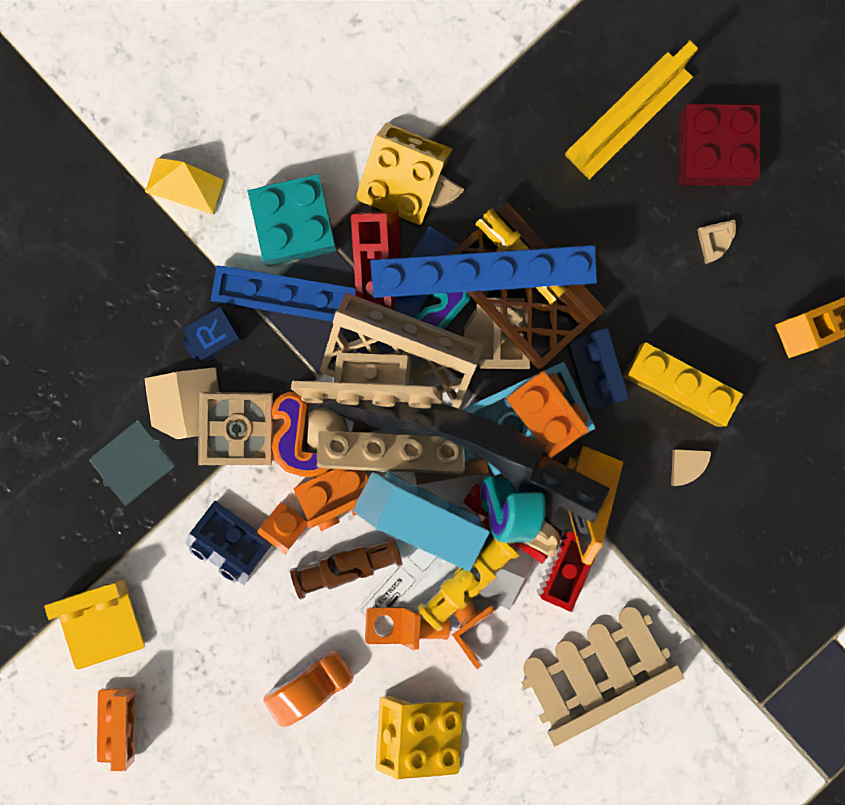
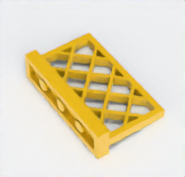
M689 41L674 57L667 52L566 151L565 156L590 180L691 81L693 76L685 67L698 48Z

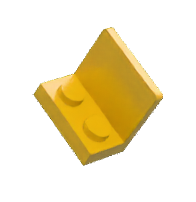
M386 122L375 136L356 199L383 211H398L400 218L421 225L440 173L449 160L452 148Z
M125 579L59 599L44 606L48 620L59 617L74 667L77 670L141 650L145 647Z
M393 696L380 697L375 769L397 780L458 774L460 771L463 703L460 701L409 703Z

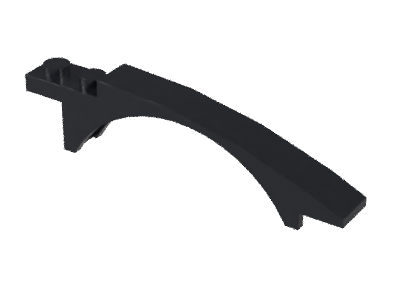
M325 398L322 404L323 407L354 422L353 432L365 433L392 428L411 429L434 434L465 447L501 472L519 493H542L546 504L544 521L551 524L559 506L594 523L610 490L609 487L543 455L547 445L487 418L444 403H431L430 408H415L409 406L408 402H395L394 406L384 407L374 405L372 400H359L357 405H346L338 403L337 399Z

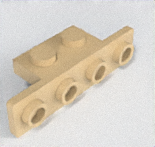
M337 353L333 382L292 381L291 389L299 396H302V401L309 403H323L324 398L337 399L338 403L346 405H357L359 400H372L374 405L384 407L394 406L395 402H408V405L411 407L430 408L431 403L441 404L443 398L442 394L435 387L408 386L411 358L408 355Z
M319 431L317 435V466L319 468L462 474L465 470L464 447L439 436Z

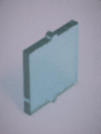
M139 420L88 459L104 479L103 485L109 486L125 506L175 467L159 447L160 441L154 440Z

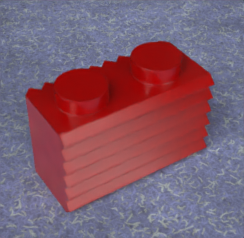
M569 529L562 530L563 536L560 537L561 542L556 555L551 557L552 562L548 563L549 569H546V575L542 576L544 582L539 583L541 588L536 591L541 600L572 612L595 558L590 565L583 563L575 533Z

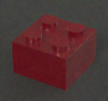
M687 104L679 114V185L750 186L760 178V105Z

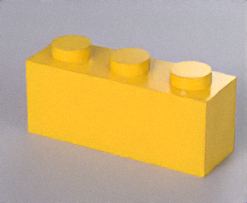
M646 342L637 347L622 376L716 427L727 426L743 395L737 390Z

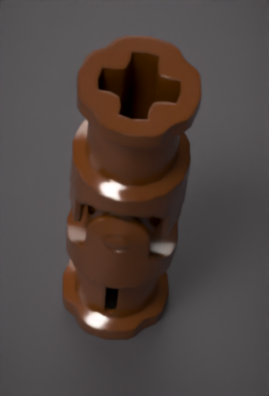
M389 535L387 540L368 547L363 544L352 548L350 551H343L321 558L318 564L300 570L296 567L290 569V575L296 594L302 600L308 593L326 587L329 590L351 583L358 578L372 576L376 570L393 564H396L398 567L402 566L403 561L394 536ZM336 567L340 571L341 575L339 576L334 574Z

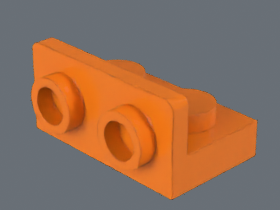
M543 370L509 395L506 400L538 442L547 445L545 452L552 458L589 431L585 425L589 419L577 403L570 406L562 393L566 391V388L554 373L548 376Z
M333 469L293 488L307 517V524L310 529L317 525L320 531L340 523L338 515L351 510L353 516L357 515L353 512V509L369 479L365 470Z
M102 688L98 691L97 761L100 763H111V771H126L135 761V689Z

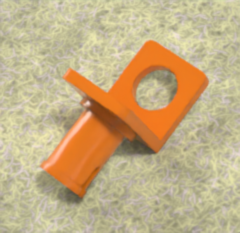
M470 601L463 610L458 609L454 613L461 624L458 626L460 629L454 632L452 636L474 667L479 669L483 664L465 641L463 635L497 610L491 605L484 611L482 609L478 611L472 601Z
M369 607L366 609L365 642L367 644H402L412 650H419L420 639L448 640L450 636V621L448 618L443 623L444 628L441 631H437L424 617H420V613L409 608ZM383 615L389 616L393 622L391 632L386 636L377 635L374 630L376 619Z

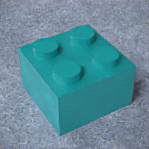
M319 174L247 190L262 260L268 267L337 251Z

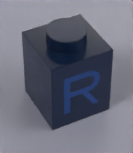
M221 307L182 329L187 336L186 339L182 340L187 351L193 359L199 357L204 362L210 361L243 341L227 312Z

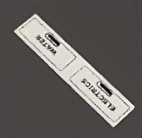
M413 546L402 558L403 565L399 567L396 565L356 611L366 619V609L369 607H398L441 558ZM383 615L377 618L374 627L378 629L389 616Z

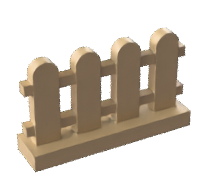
M626 607L619 614V622L622 629L610 634L604 625L594 624L587 631V638L591 644L588 647L578 651L572 642L562 641L555 649L559 662L546 668L539 658L534 657L529 658L524 663L523 671L527 679L521 681L525 690L532 687L544 710V713L538 715L542 724L550 721L553 729L548 731L547 734L554 747L685 679L678 665L668 666L665 659L670 657L671 654L667 648L660 651L647 627V625L653 623L649 614L642 617L636 608ZM626 636L640 659V662L629 668L615 642ZM594 653L608 676V679L597 685L583 659ZM564 670L576 693V696L566 701H563L551 676ZM645 670L649 678L637 684L633 676ZM614 687L617 695L604 701L601 693ZM582 704L585 712L572 718L568 710Z

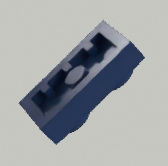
M608 328L574 339L569 343L588 409H595L629 399Z
M214 501L189 533L186 545L190 547L189 551L194 557L203 562L210 561L219 568V573L225 579L233 583L238 581L242 585L247 582L251 573L272 546L269 541L257 533L258 530L217 501Z

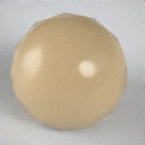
M325 407L315 408L309 413L307 444L314 450H317V435L319 431L348 432L345 417Z

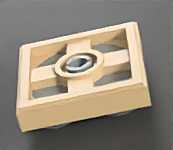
M199 392L198 465H272L273 393Z

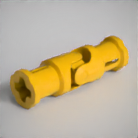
M494 538L478 554L472 568H477L481 580L471 571L459 568L452 579L445 580L440 585L441 590L426 604L421 603L417 607L419 612L437 631H441L444 628L443 623L458 609L463 610L469 604L472 597L478 595L497 578L496 573L512 558L517 559L520 554L510 543L498 542Z

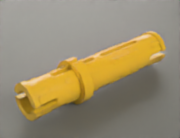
M493 208L476 222L475 225L479 226L498 247L496 249L497 252L529 249L520 239L522 235L518 231L513 232L494 212ZM564 285L536 287L550 305L568 289Z

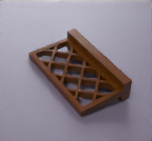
M505 203L497 210L496 214L513 232L518 231L522 235L520 239L529 249L549 248L508 203ZM478 228L448 255L497 251L483 249V235L485 233ZM476 242V248H469ZM583 284L564 285L568 289L551 305L532 303V288H525V302L507 301V289H501L500 300L488 299L482 291L467 292L538 370L542 369L606 310ZM507 308L525 309V327L511 325L507 320ZM532 310L550 311V329L532 328ZM557 312L569 313L578 325L572 331L557 330ZM532 335L550 336V351L544 357H541L533 349ZM557 337H564V338L557 344Z

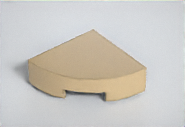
M440 174L429 207L438 208L453 203L462 195L464 188Z
M735 220L698 229L705 264L717 260L728 250L735 236Z
M673 450L671 485H684L697 479L706 469L711 452Z
M544 521L542 529L532 542L523 543L550 557H554L560 544V536L549 523Z

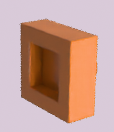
M280 502L261 525L257 533L286 554L307 528L308 524L306 520Z

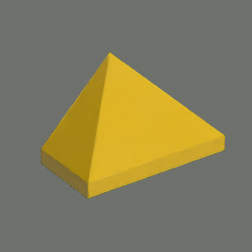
M156 158L145 192L214 215L225 181L185 162Z

